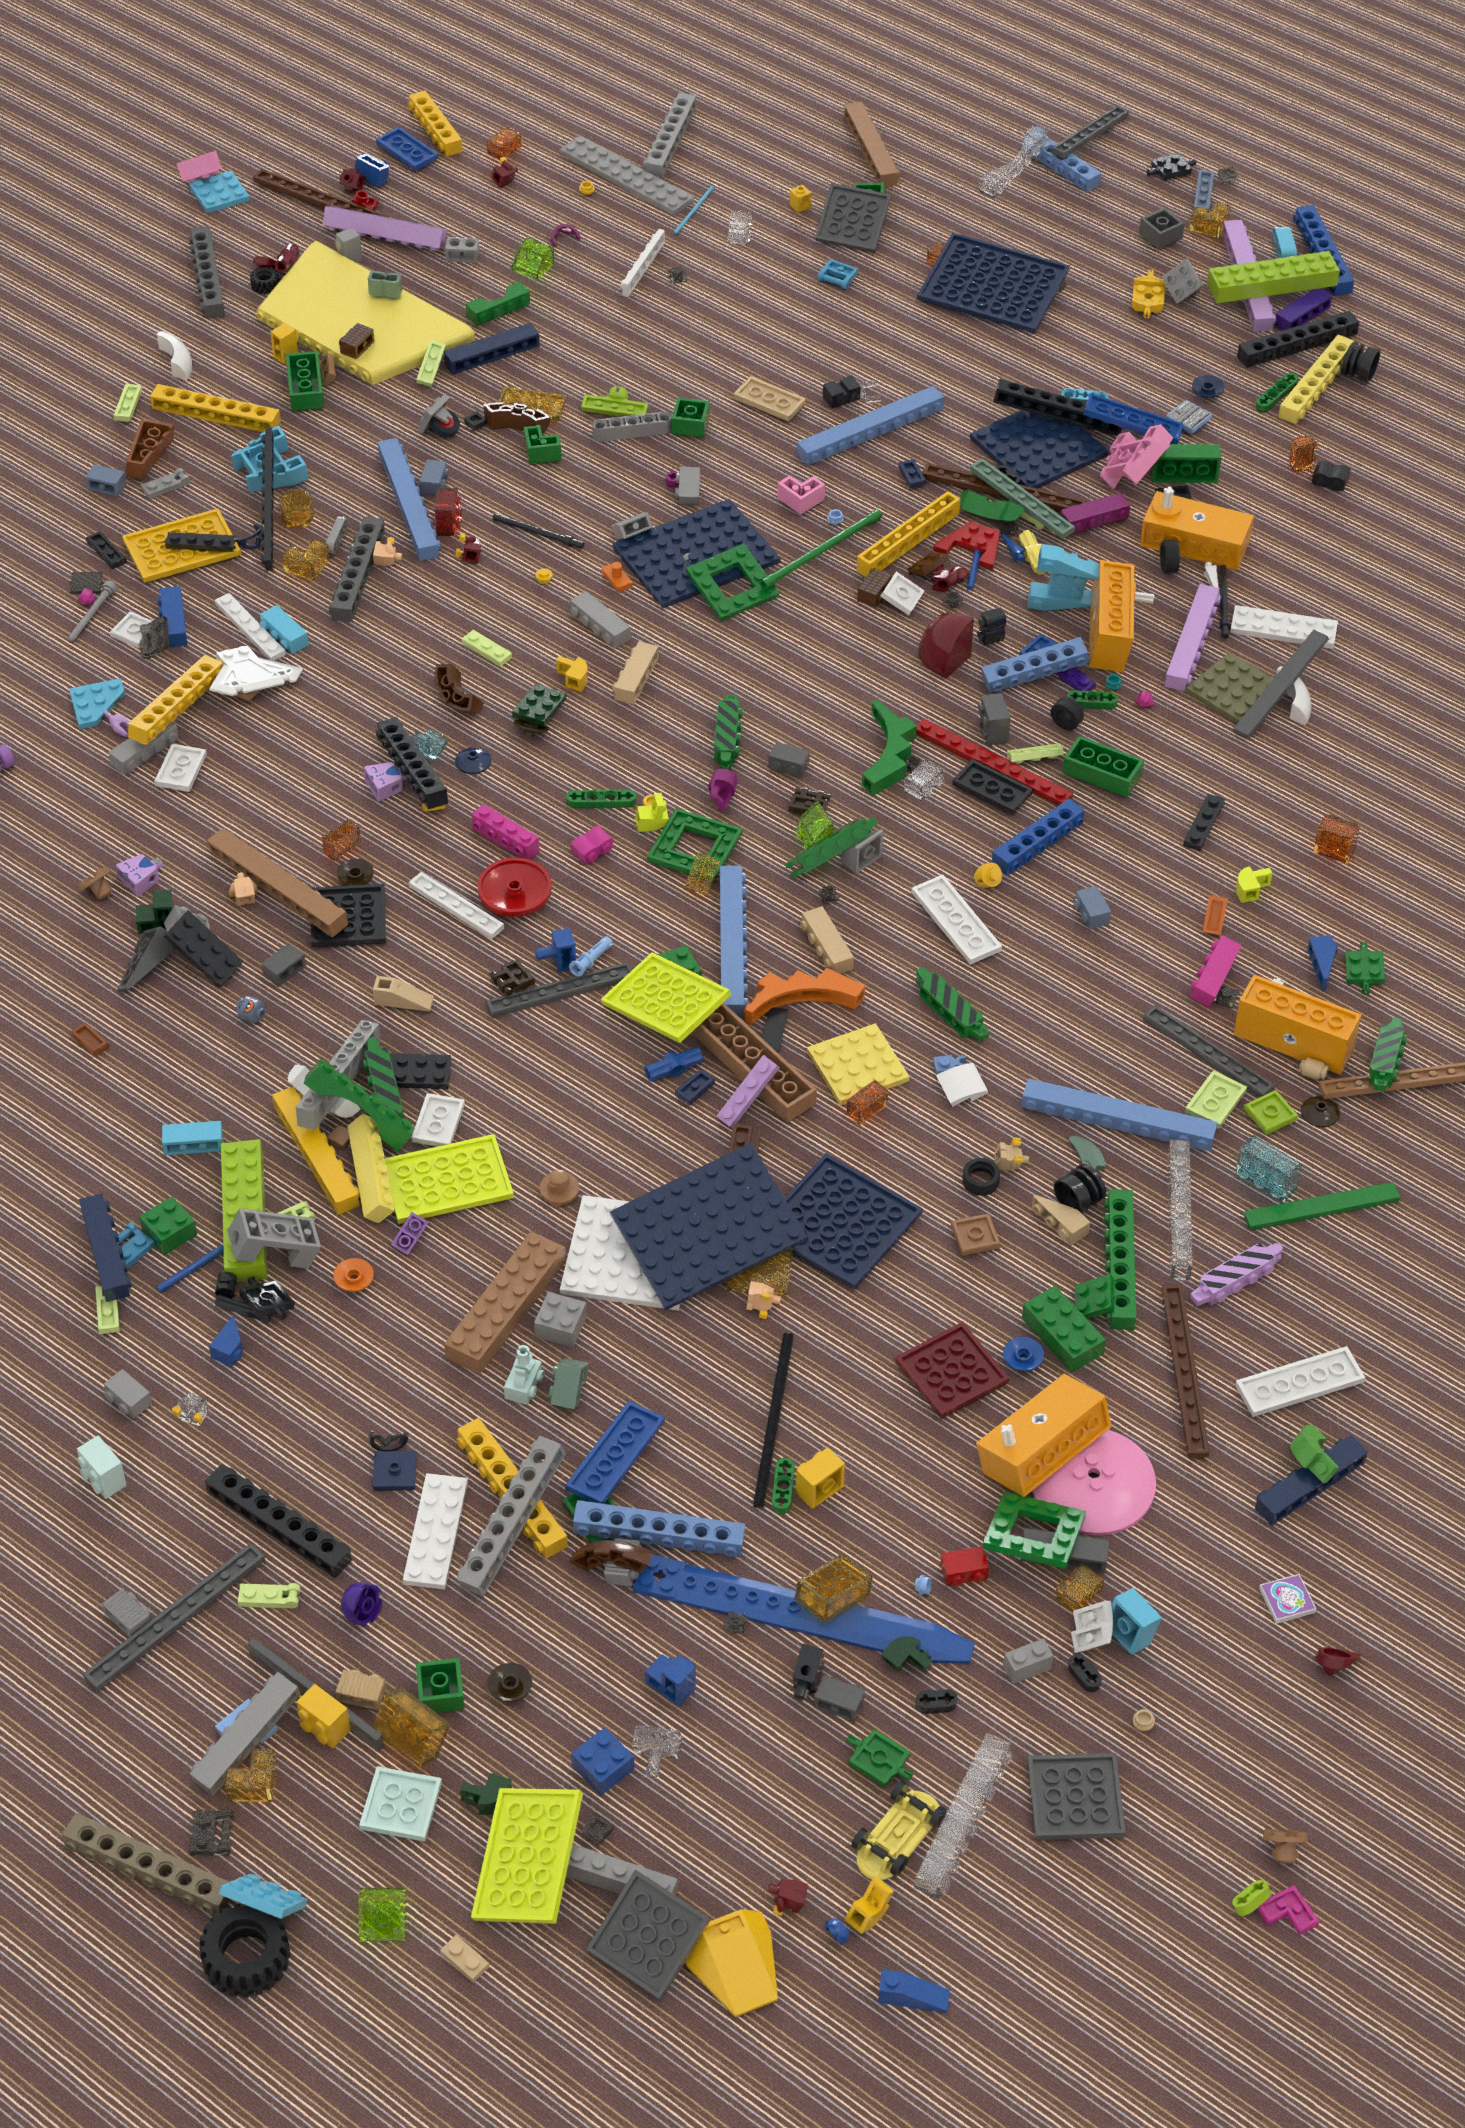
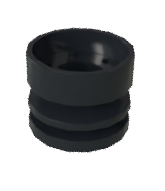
M1353 341L1344 356L1342 374H1349V376L1354 377L1358 371V379L1370 382L1379 363L1380 350L1369 346L1365 351L1364 344L1359 345L1358 342Z
M1080 1164L1071 1170L1069 1174H1065L1054 1183L1053 1189L1058 1202L1077 1209L1081 1214L1106 1196V1187L1101 1176L1094 1168L1087 1164Z

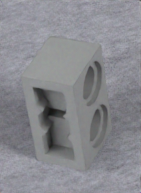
M448 237L445 248L446 261L477 263L479 239Z

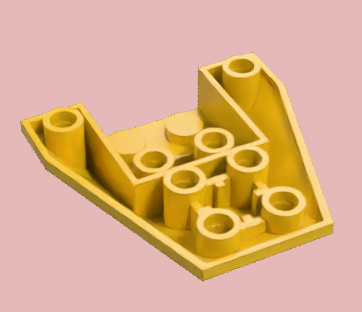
M741 1909L710 1921L685 1961L686 1967L734 2017L778 2001L771 1930L762 1912Z

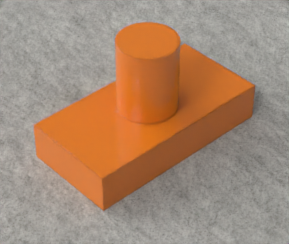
M614 562L601 567V573L617 593L632 588V581L622 570L621 563Z
M1209 895L1203 932L1221 935L1228 898Z

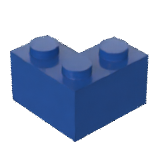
M661 1654L645 1671V1683L679 1707L696 1690V1667L691 1660L684 1659L680 1655L672 1659Z

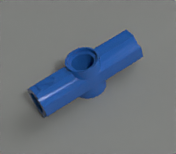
M694 1047L678 1054L672 1051L665 1054L662 1060L644 1066V1071L647 1079L651 1082L668 1075L677 1077L684 1073L686 1068L702 1063L703 1056L699 1047Z

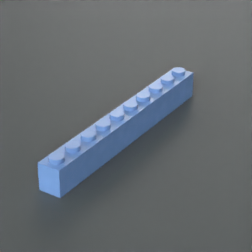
M934 386L798 441L796 455L807 466L943 410L944 396Z
M397 438L378 441L380 459L419 561L438 558L441 544L439 540H436V530L432 529V520L428 518L427 507L424 508L423 497H420L419 486H415L416 479L412 475L411 466L407 465L408 459L407 455L404 454L403 445L399 444Z
M720 866L721 986L729 989L731 992V996L724 1004L738 1017H744V1009L748 1004V998H744V995L748 994V986L744 984V981H747V970H744V967H747V956H743V953H747V942H743V939H747V928H743V925H746V914H743V911H746V900H743V898H746V887H742V884H746V873H742V866Z
M1029 1078L1025 1086L1021 1108L1207 1151L1212 1149L1218 1123L1212 1120Z

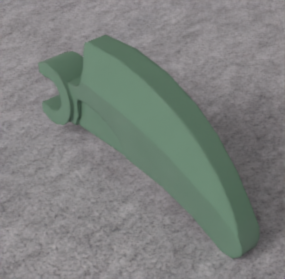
M1070 1136L1069 1142L1078 1153L1082 1164L1090 1165L1096 1171L1106 1168L1104 1157L1096 1145L1082 1137Z

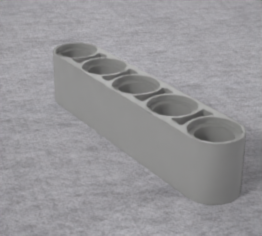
M668 412L599 419L593 422V439L598 442L662 435L672 431V415Z

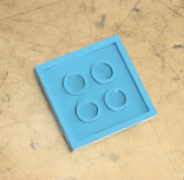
M232 171L189 183L190 190L206 213L250 201L248 193Z
M247 1874L222 1885L219 1895L278 1918H284L305 1908L308 1900L301 1897V1893L298 1891L283 1890L281 1885L274 1882L265 1883L260 1881L261 1878L254 1874Z

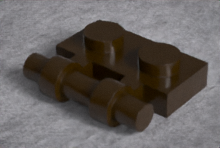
M806 787L802 789L795 788V793L789 804V811L824 818L831 794L821 790L818 792L812 791Z
M518 959L502 965L499 972L495 970L490 972L492 982L495 985H499L500 991L508 996L513 994L511 989L513 987H516L519 991L535 984L534 977Z

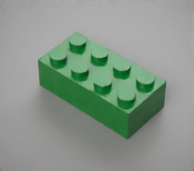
M318 351L286 354L291 411L324 408Z
M1170 444L1169 448L1164 451L1150 468L1151 482L1218 483L1221 464L1220 445Z
M1078 736L1064 757L1062 773L1128 797L1142 776L1144 760Z
M1056 1285L1023 1304L1022 1319L1071 1373L1104 1354L1106 1339Z

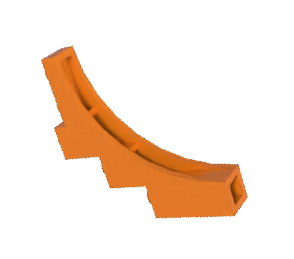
M828 968L822 974L819 973L816 978L797 970L787 981L768 972L764 978L759 980L757 984L758 993L755 995L754 1000L751 1004H747L744 1009L745 1023L752 1025L761 1016L768 1013L769 1009L796 1002H830L855 1010L864 1000L865 985Z

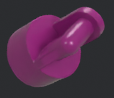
M727 769L715 770L708 786L711 792L710 798L716 803L718 811H722L728 806L738 784L737 776Z

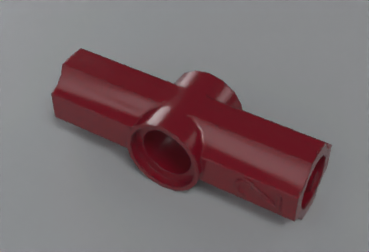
M296 244L287 245L277 256V261L274 263L277 272L285 273L298 259L299 247Z

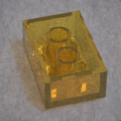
M840 1554L797 1581L795 1601L824 1623H827L870 1596L873 1576L844 1554Z
M400 1687L385 1694L373 1728L380 1732L382 1738L418 1766L422 1767L437 1759L451 1724L406 1689Z

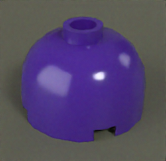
M366 1582L350 1585L345 1590L341 1599V1610L345 1618L353 1624L364 1627L368 1626L367 1623L369 1621L374 1622L382 1607V1599H379L380 1588L377 1585Z

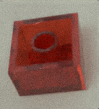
M458 488L437 489L435 504L437 536H457V530L461 529V520L459 518H462V508L459 507L461 506V495H458Z

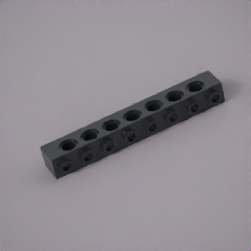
M1347 311L1240 343L1237 357L1248 368L1330 343L1337 335L1346 338L1358 334L1359 320L1351 311Z
M999 379L993 400L994 403L1115 436L1121 434L1122 428L1111 423L1107 424L1102 420L1092 419L1083 415L1087 402Z
M394 717L377 722L378 730H376V736L378 740L382 741L384 749L388 750L390 758L394 759L395 765L400 768L402 776H406L409 785H412L415 795L418 794L421 804H425L428 810L449 804L446 787L399 719Z
M221 1464L205 1480L207 1493L332 1577L336 1578L351 1563V1549L347 1544L338 1542L329 1532H323L314 1522L305 1520L299 1512L290 1510L281 1500H275L266 1490L257 1488L248 1478L244 1479L239 1476L233 1468H227Z

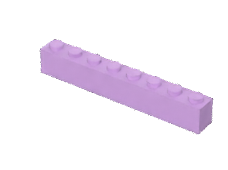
M325 206L323 225L328 226L327 229L337 230L339 228L344 231L353 228L360 236L369 234L371 238L380 239V237H384L386 241L390 242L399 240L400 244L405 245L414 243L415 247L420 248L429 246L430 250L435 251L445 247L447 229L333 206Z
M1199 584L1166 674L1165 687L1185 691L1187 685L1191 684L1193 678L1191 674H1195L1196 662H1199L1201 656L1200 650L1203 651L1204 639L1207 640L1208 628H1211L1213 624L1212 617H1215L1217 613L1216 605H1220V588Z

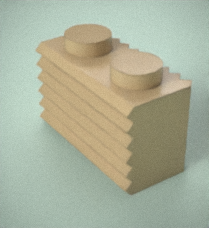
M343 1670L335 1692L336 1700L341 1703L379 1711L386 1692L385 1679L376 1674L368 1676L357 1670Z

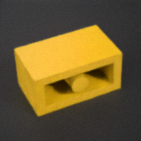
M286 323L271 331L273 357L283 364L287 363L286 354L298 353L296 330Z

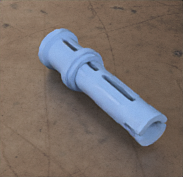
M605 936L588 952L581 953L576 961L574 960L569 964L570 971L575 976H582L587 968H591L594 961L613 945L612 940Z

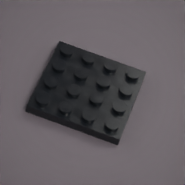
M385 884L311 888L314 891L317 890L325 899H330L338 908H343L347 913L348 925L334 937H330L311 923V947L386 943Z

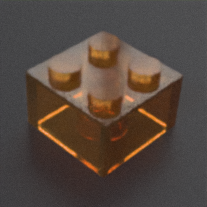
M1326 813L1318 826L1314 853L1348 864L1356 849L1360 825Z

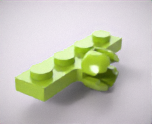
M613 386L606 397L585 394L581 410L624 417L647 414L649 406L648 403L627 400L628 391L620 386L619 392H616L618 386Z

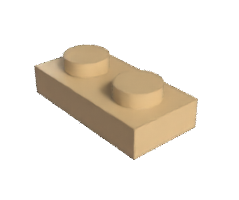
M457 1935L440 1950V1954L473 1983L489 1968V1962Z

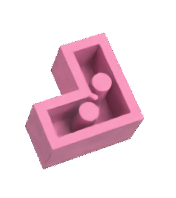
M216 151L177 163L182 181L188 180L189 183L198 180L197 177L200 176L204 179L215 175L217 170L222 169Z
M788 476L778 483V499L801 515L825 500V484L814 476L802 484L793 477Z

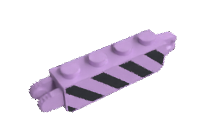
M1278 1243L1265 1247L1263 1244L1252 1246L1203 1274L1199 1287L1191 1293L1190 1299L1197 1306L1207 1302L1212 1306L1217 1302L1224 1301L1232 1293H1238L1246 1285L1255 1283L1258 1278L1269 1275L1274 1270V1265L1281 1260L1283 1246Z

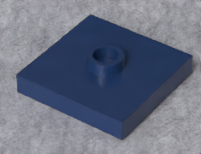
M374 1451L373 1491L415 1490L416 1451Z

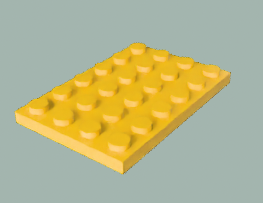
M219 509L122 536L123 542L144 583L241 555L237 542H235L233 552L166 549L165 542L168 532L232 535Z

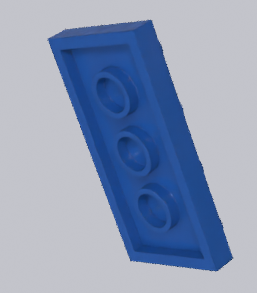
M397 127L376 138L377 145L414 171L439 159L437 152L401 127Z

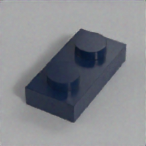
M915 459L899 462V469L909 488L926 484V480Z
M700 1069L675 1090V1096L690 1106L715 1084V1078Z

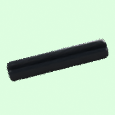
M218 1295L215 1299V1305L267 1323L272 1318V1314L257 1317L244 1302L223 1295Z

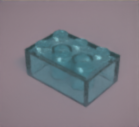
M1252 1135L1240 1148L1236 1174L1268 1192L1274 1198L1286 1202L1298 1188L1302 1163L1257 1136Z

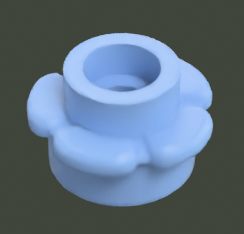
M837 509L831 510L827 516V520L833 525H838L844 520L842 512Z
M921 1575L915 1581V1591H918L920 1596L930 1593L932 1586L931 1578Z

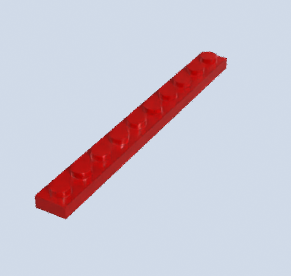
M925 718L916 725L917 735L968 761L973 759L1032 788V793L1058 806L1066 800L1073 798V792Z

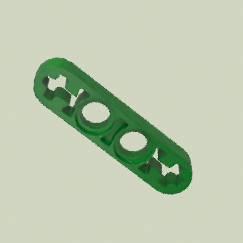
M1287 373L1257 398L1256 410L1267 412L1295 388L1298 384V375Z
M573 790L567 793L566 803L570 808H630L636 804V793L632 790ZM595 797L596 800L589 801L588 798ZM608 797L615 798L613 801L606 800Z

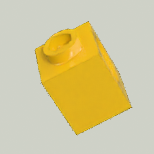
M804 185L790 189V206L797 213L811 208V192Z

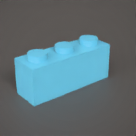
M278 605L260 614V625L291 654L309 645L307 632Z
M221 1121L162 1125L164 1155L221 1151V1143H223Z

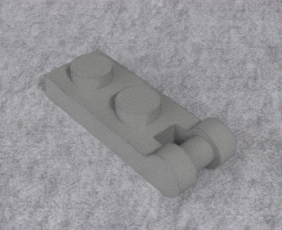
M178 468L172 474L142 484L141 488L147 498L152 499L187 486L191 479L182 468Z

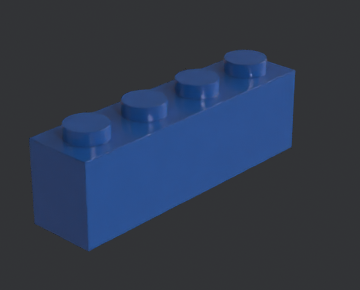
M181 587L160 588V595H157L158 606H162L158 607L159 616L163 617V619H160L161 629H164L161 631L162 641H166L167 648L186 646L187 636Z

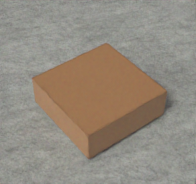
M338 1125L327 1136L328 1142L342 1150L350 1143L348 1129L341 1125Z

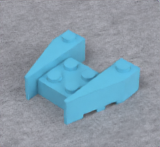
M280 426L272 428L274 435V488L293 486L309 480L306 464L300 455L285 461L280 456V453L288 451L286 435ZM265 431L260 434V438L257 440H251L246 448L243 450L239 449L231 455L235 471L246 468L250 473L245 476L249 492L261 491L262 487H265V484L262 483V474H265V471L262 469V461L265 460L262 455V447H265L262 441V434H265Z
M1041 544L1038 555V571L1050 572L1051 576L1048 584L1031 582L1028 592V608L1048 611L1090 607L1091 591L1084 589L1087 578L1099 579V564L1089 559L1087 561L1083 560L1073 552L1071 554L1067 553L1059 546Z

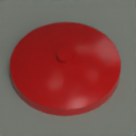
M506 858L494 862L481 873L478 880V896L482 904L490 911L507 917H520L538 911L547 903L552 891L551 878L546 869L540 864L525 858Z

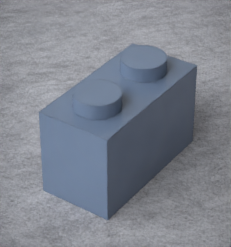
M427 459L420 478L421 494L440 496L442 490H445L446 479L449 478V469H447L445 461Z
M94 464L86 475L88 490L118 497L126 486L125 472Z
M1097 886L1076 891V898L1074 899L1075 909L1079 910L1083 923H1086L1089 929L1110 924L1111 910Z

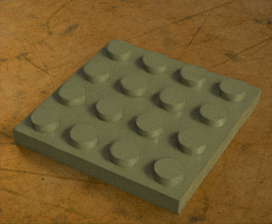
M1228 652L1188 685L1185 693L1237 724L1271 683L1273 678Z

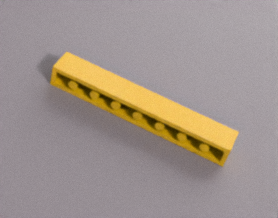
M294 1087L272 1094L276 1112L337 1215L359 1207V1190L357 1187H353L350 1174L344 1172L342 1161L340 1159L337 1160L333 1146L328 1145L326 1134L320 1132V1126L313 1130L297 1125L296 1106L303 1098L302 1094L297 1093Z

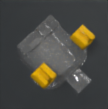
M188 1393L186 1397H182L177 1405L172 1408V1413L180 1416L182 1421L188 1423L191 1421V1424L200 1426L209 1409L207 1402L202 1397L196 1396L194 1393Z

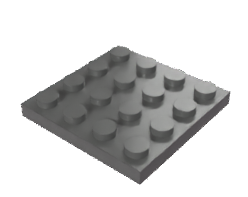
M831 183L815 241L876 252L891 201V194Z
M1116 1753L1034 1755L1027 1757L1035 1840L1125 1837L1126 1831Z
M635 1870L586 1950L662 2000L711 1919L641 1872Z

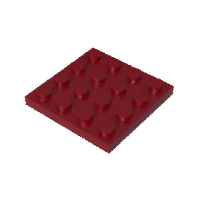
M963 1322L895 1357L896 1364L941 1419L1009 1383V1377Z

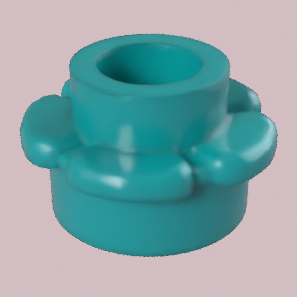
M1111 674L1105 680V686L1110 690H1117L1122 686L1121 678L1116 674Z

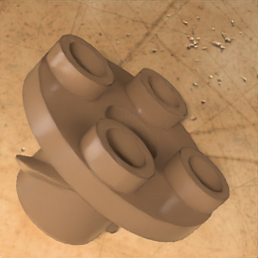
M104 866L92 874L93 878L90 876L78 884L80 892L90 888L98 899H104L109 896L112 888L104 877L111 872L110 868Z
M555 1170L541 1181L540 1194L553 1207H561L571 1203L579 1196V1183L573 1175L565 1170Z
M1264 1829L1263 1840L1275 1841V1849L1271 1855L1274 1856L1275 1861L1283 1864L1293 1863L1296 1861V1858H1299L1296 1843L1309 1842L1308 1832H1299V1830L1278 1831L1275 1829Z

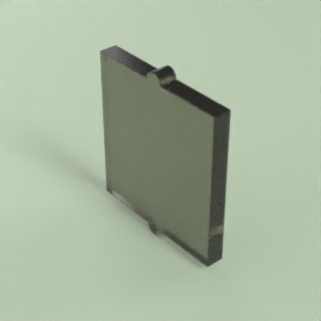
M72 572V578L69 581L71 585L70 594H81L84 588L92 590L93 594L100 593L101 585H103L102 572Z

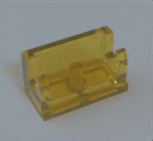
M697 852L685 887L691 891L708 896L720 861L714 857Z

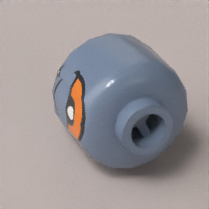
M251 996L240 999L236 1007L238 1016L250 1023H257L266 1014L263 1001Z

